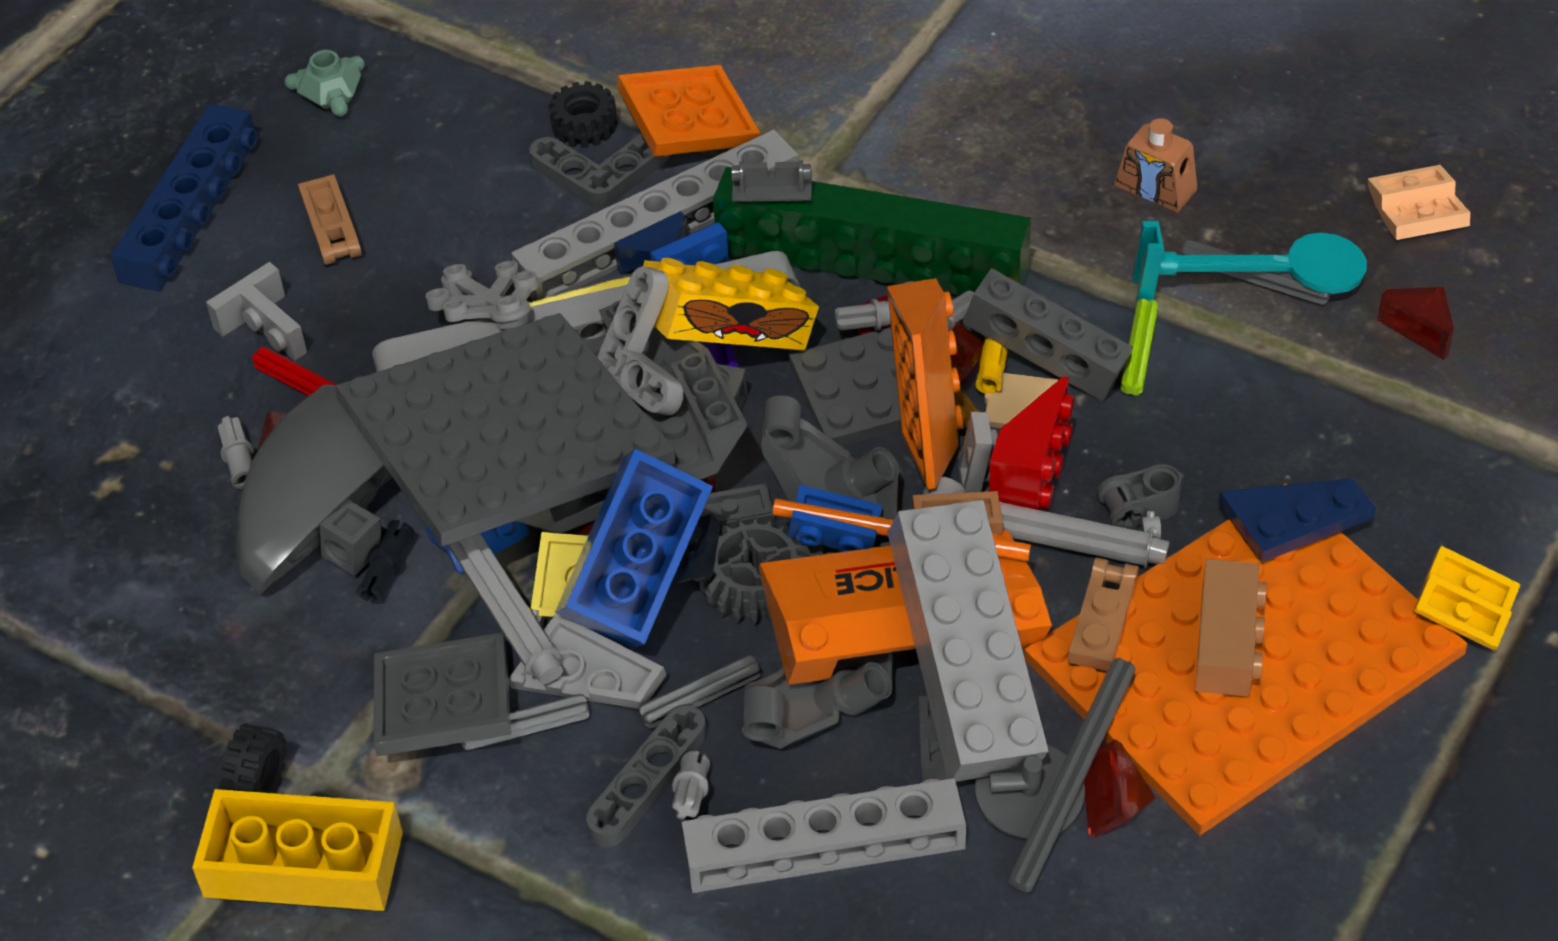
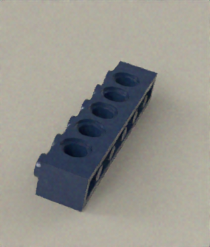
M215 104L208 105L110 256L120 284L161 292L168 279L174 276L181 258L185 252L191 249L198 231L202 225L208 222L210 212L217 201L223 198L226 187L234 174L236 175L240 171L242 161L249 150H252L256 145L257 130L254 128L250 111Z

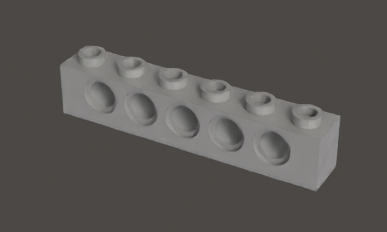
M955 778L945 780L928 779L920 784L901 787L884 786L870 792L851 795L840 793L826 799L807 802L797 800L782 806L763 809L747 808L738 813L719 816L702 815L694 820L682 821L684 847L692 893L966 849V822ZM916 815L920 816V818H908V816ZM864 823H874L875 825L865 826V825H862V824H864ZM819 830H828V831H830V832H827V833H818L817 831H819ZM775 837H782V838H784V839L778 840V841L771 840L772 838H775ZM731 844L739 845V846L734 847V848H727V847H725V846L731 845Z

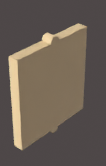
M1003 373L1001 390L999 392L996 390V394H985L984 402L987 404L985 412H988L991 427L1002 428L1057 382L1058 379Z

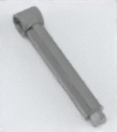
M941 477L935 489L927 490L925 486L923 495L966 492L957 481ZM999 502L1003 520L1002 530H1008L1012 538L1144 565L1145 569H1147L1149 563L1165 564L1168 557L1170 541L1154 538V531L1147 533Z
M479 533L448 544L453 555L523 663L525 672L528 675H536L541 684L555 681L563 672V668L558 662L560 651L553 646L482 534Z

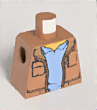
M1159 118L1151 121L1150 124L1143 125L1128 142L1117 173L1115 186L1178 213L1197 191L1193 144L1189 140L1172 134L1173 125L1169 120Z

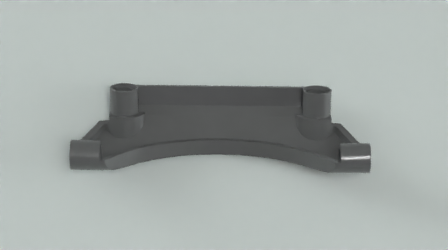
M780 395L766 400L763 409L761 448L788 501L795 502L799 485H804L881 504L883 506L880 517L895 519L897 515L899 465L890 451L886 448L875 447L859 459H855L850 456L849 451L812 424L800 418L801 405L796 399ZM876 535L873 548L891 546L888 536ZM823 545L808 546L811 556L840 552L836 548ZM892 652L840 659L837 661L830 679L792 685L787 684L782 664L770 676L745 686L742 733L751 740L760 741L782 749L839 722V711L852 716L863 713L888 698L892 693Z

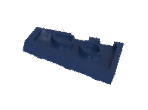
M1353 478L1220 491L1219 504L1261 562L1372 520L1376 507Z

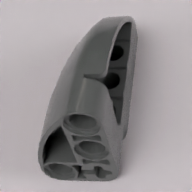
M322 385L296 405L274 427L251 462L236 515L235 549L237 568L241 577L260 594L321 545L320 524L339 506L349 499L365 509L376 496L378 489L392 478L389 471L338 401L336 385Z

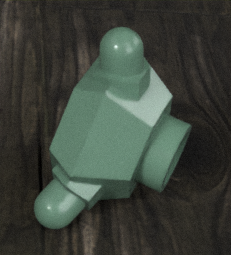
M321 50L310 57L306 69H300L297 73L287 75L284 83L288 89L297 90V93L323 109L331 108L335 116L342 117L347 113V103L350 102L355 93L361 76L360 71L364 68V60L359 56L341 59L332 50Z

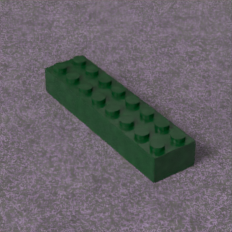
M732 167L725 168L713 196L715 224L719 222L726 230L728 256L745 258L771 251H780L787 255L792 267L894 285L936 278L943 292L949 291L950 294L957 296L966 291H973L975 293L991 268L1025 286L1029 274L1031 217L812 181L811 200L732 201Z

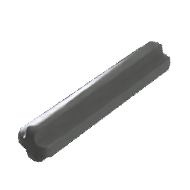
M752 655L739 658L638 707L639 717L647 729H652L658 726L667 714L676 707L690 705L697 708L758 679L761 676L759 664Z
M577 694L510 712L511 735L462 742V747L464 750H471L585 720L589 717L587 700L583 694Z

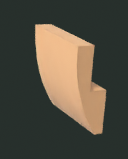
M1441 165L1368 178V188L1375 206L1396 240L1470 226L1471 212L1455 196V180Z

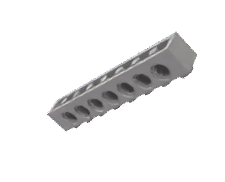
M771 130L511 252L512 261L518 263L520 272L534 271L536 273L539 287L529 295L532 301L576 290L617 270L614 242L680 211L685 217L686 236L714 224L713 196L726 167L739 165L740 161H744V163L767 162L768 171H775V162H799V155L775 130Z

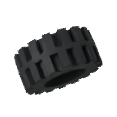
M585 81L584 85L574 82L572 83L573 87L569 88L565 85L561 87V93L556 91L553 94V99H550L549 102L551 126L554 136L556 138L559 137V141L564 144L568 141L571 147L581 144L582 148H588L590 143L597 146L600 144L601 139L607 141L610 138V133L614 134L616 131L617 114L615 99L608 88L603 90L601 84L596 83L595 86H592L591 82ZM580 113H591L586 116H576Z
M249 723L240 725V729H236L233 733V740H229L227 744V754L223 755L222 762H224V765L219 773V777L222 778L219 783V790L276 794L277 785L280 786L282 780L280 777L281 772L284 771L286 764L283 763L284 758L287 756V749H284L287 744L286 738H283L284 734L277 730Z

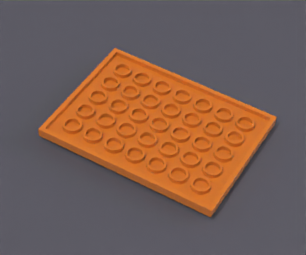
M1228 519L1168 557L1165 564L1159 563L1138 576L1116 658L1131 662L1135 666V671L1103 740L1201 836L1465 655L1468 643L1454 631L1414 612L1417 598L1342 532L1261 562L1232 520ZM1206 559L1258 563V581L1267 583L1264 608H1257L1256 616L1265 617L1262 644L1255 643L1254 652L1263 653L1260 680L1252 679L1249 697L1195 691L1202 586ZM1079 615L1047 634L1044 641L1035 642L1025 648L1024 658L1085 719L1107 671L1068 663L1069 649L1079 619Z

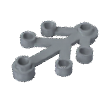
M516 261L501 262L495 266L497 279L489 289L473 280L471 271L467 270L465 265H451L443 270L444 275L441 278L443 288L433 289L426 293L428 308L431 311L444 310L445 318L449 322L463 319L492 318L500 329L518 327L528 321L527 314L530 311V306L527 298L532 291L539 287L536 273L534 271L520 272ZM512 283H514V292L511 295L504 296Z

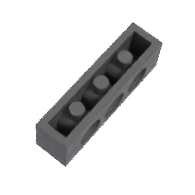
M992 268L973 294L962 322L1060 378L1063 376L1069 377L1070 384L1101 401H1104L1118 379L1133 349V346Z

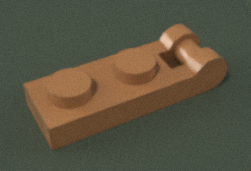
M335 175L299 183L300 196L324 266L336 263L335 259L349 255L350 258L362 256L359 241ZM344 238V241H340L333 244L330 243V241Z
M1095 558L1091 578L1069 649L1068 663L1108 671L1112 661L1116 658L1135 590L1139 566L1125 564L1123 568L1109 565V560ZM1105 581L1120 584L1119 590L1105 588Z

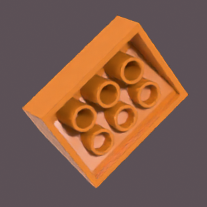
M936 278L887 286L901 432L927 490L937 487L959 445L957 430L963 429L961 408L959 405H955L954 393L960 392L959 376L955 367L951 368L950 355H955L957 352L956 340L953 330H948L947 317L953 316V305L949 291L943 292Z

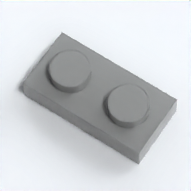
M971 412L958 465L960 483L966 493L981 492L983 482H989V457L992 455L998 436L996 429H990L988 412Z

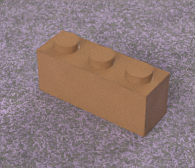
M1206 559L1202 586L1195 691L1249 697L1252 679L1260 680L1263 653L1254 652L1255 643L1262 644L1265 617L1256 616L1257 608H1264L1267 583L1258 581V563Z

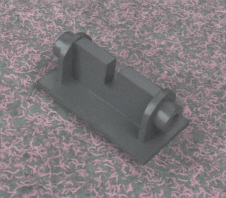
M799 160V162H775V171H768L767 162L744 163V161H740L739 165H732V201L811 200L812 198L811 164H803V160Z

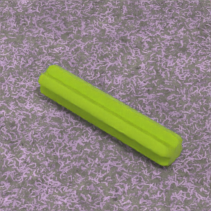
M1142 298L1136 305L1129 345L1133 346V349L1125 363L1121 381V390L1126 395L1133 394L1138 396L1143 392L1158 313V304L1155 300L1148 301Z

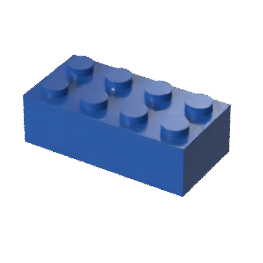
M637 449L624 456L555 613L631 649L644 645L713 486Z

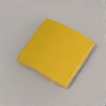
M1440 546L1435 553L1423 582L1414 612L1495 651L1511 617L1512 612L1510 610L1521 584Z

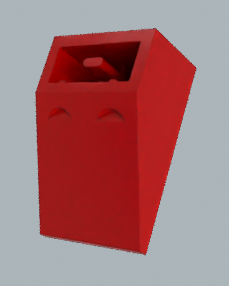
M1061 377L1000 429L990 459L989 492L997 491L999 502L1041 511L1042 508L1050 509L1054 493V485L1050 484L1053 477L1059 478L1064 457V454L1060 453L1062 447L1068 448L1073 429V423L1066 422V420L1071 418L1075 396L1068 395L1069 377Z

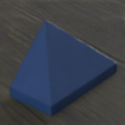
M681 211L614 242L616 264L619 273L624 274L643 266L645 260L651 261L650 252L686 237L683 213Z

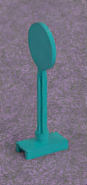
M1143 221L1131 279L1132 283H1139L1136 305L1142 298L1148 301L1154 299L1159 275H1176V272H1290L1305 287L1317 292L1337 294L1348 292L1360 285L1366 275L1367 260L1361 249L1353 242L1336 234L1328 233L1307 234L1297 239L1287 255H1177L1175 251H1164L1159 221Z

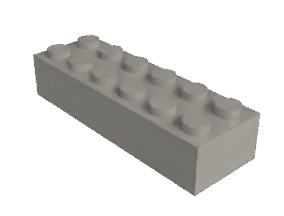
M979 500L898 511L887 533L947 778L963 781L988 777L989 773L1023 771L1024 761L1029 756H1036L1042 761L1049 751L984 501Z

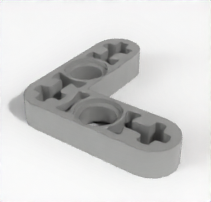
M642 266L638 267L630 277L600 348L598 359L626 393L646 410L662 415H673L679 410L683 401L682 385L676 378L642 353L667 296L669 281L663 271ZM635 314V328L630 333V321L632 316ZM642 368V383L639 387H637L638 372ZM657 388H661V394L655 392Z

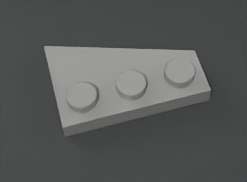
M556 613L545 627L544 632L553 646L560 651L558 662L563 668L562 674L551 683L541 684L536 675H528L525 672L524 665L520 662L509 677L508 683L512 689L561 697L583 694L587 701L638 709L640 705L650 700L666 677V672L663 666Z

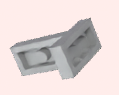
M270 262L206 302L213 329L222 337L246 322L253 331L259 330L262 332L276 351H284L294 361L307 353L301 326L275 304L285 297L279 269Z

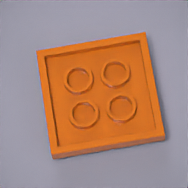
M721 65L618 75L616 87L654 156L735 148L759 137L761 134Z

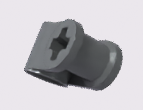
M1157 464L1143 470L1125 475H1116L1106 479L1098 487L1097 496L1100 502L1108 507L1111 525L1134 529L1141 525V517H1146V511H1155V516H1159L1160 520L1169 519L1177 514L1181 499V476L1176 468L1166 464Z

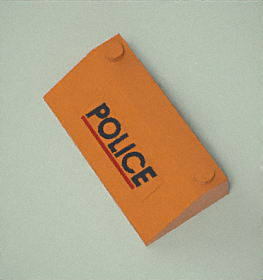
M1002 530V535L997 536L998 539L1014 541L1008 530ZM891 546L759 564V571L788 685L830 679L837 661L840 659L916 649ZM998 556L1022 651H1024L1025 648L1033 643L1044 641L1052 624L1041 587L1027 562Z

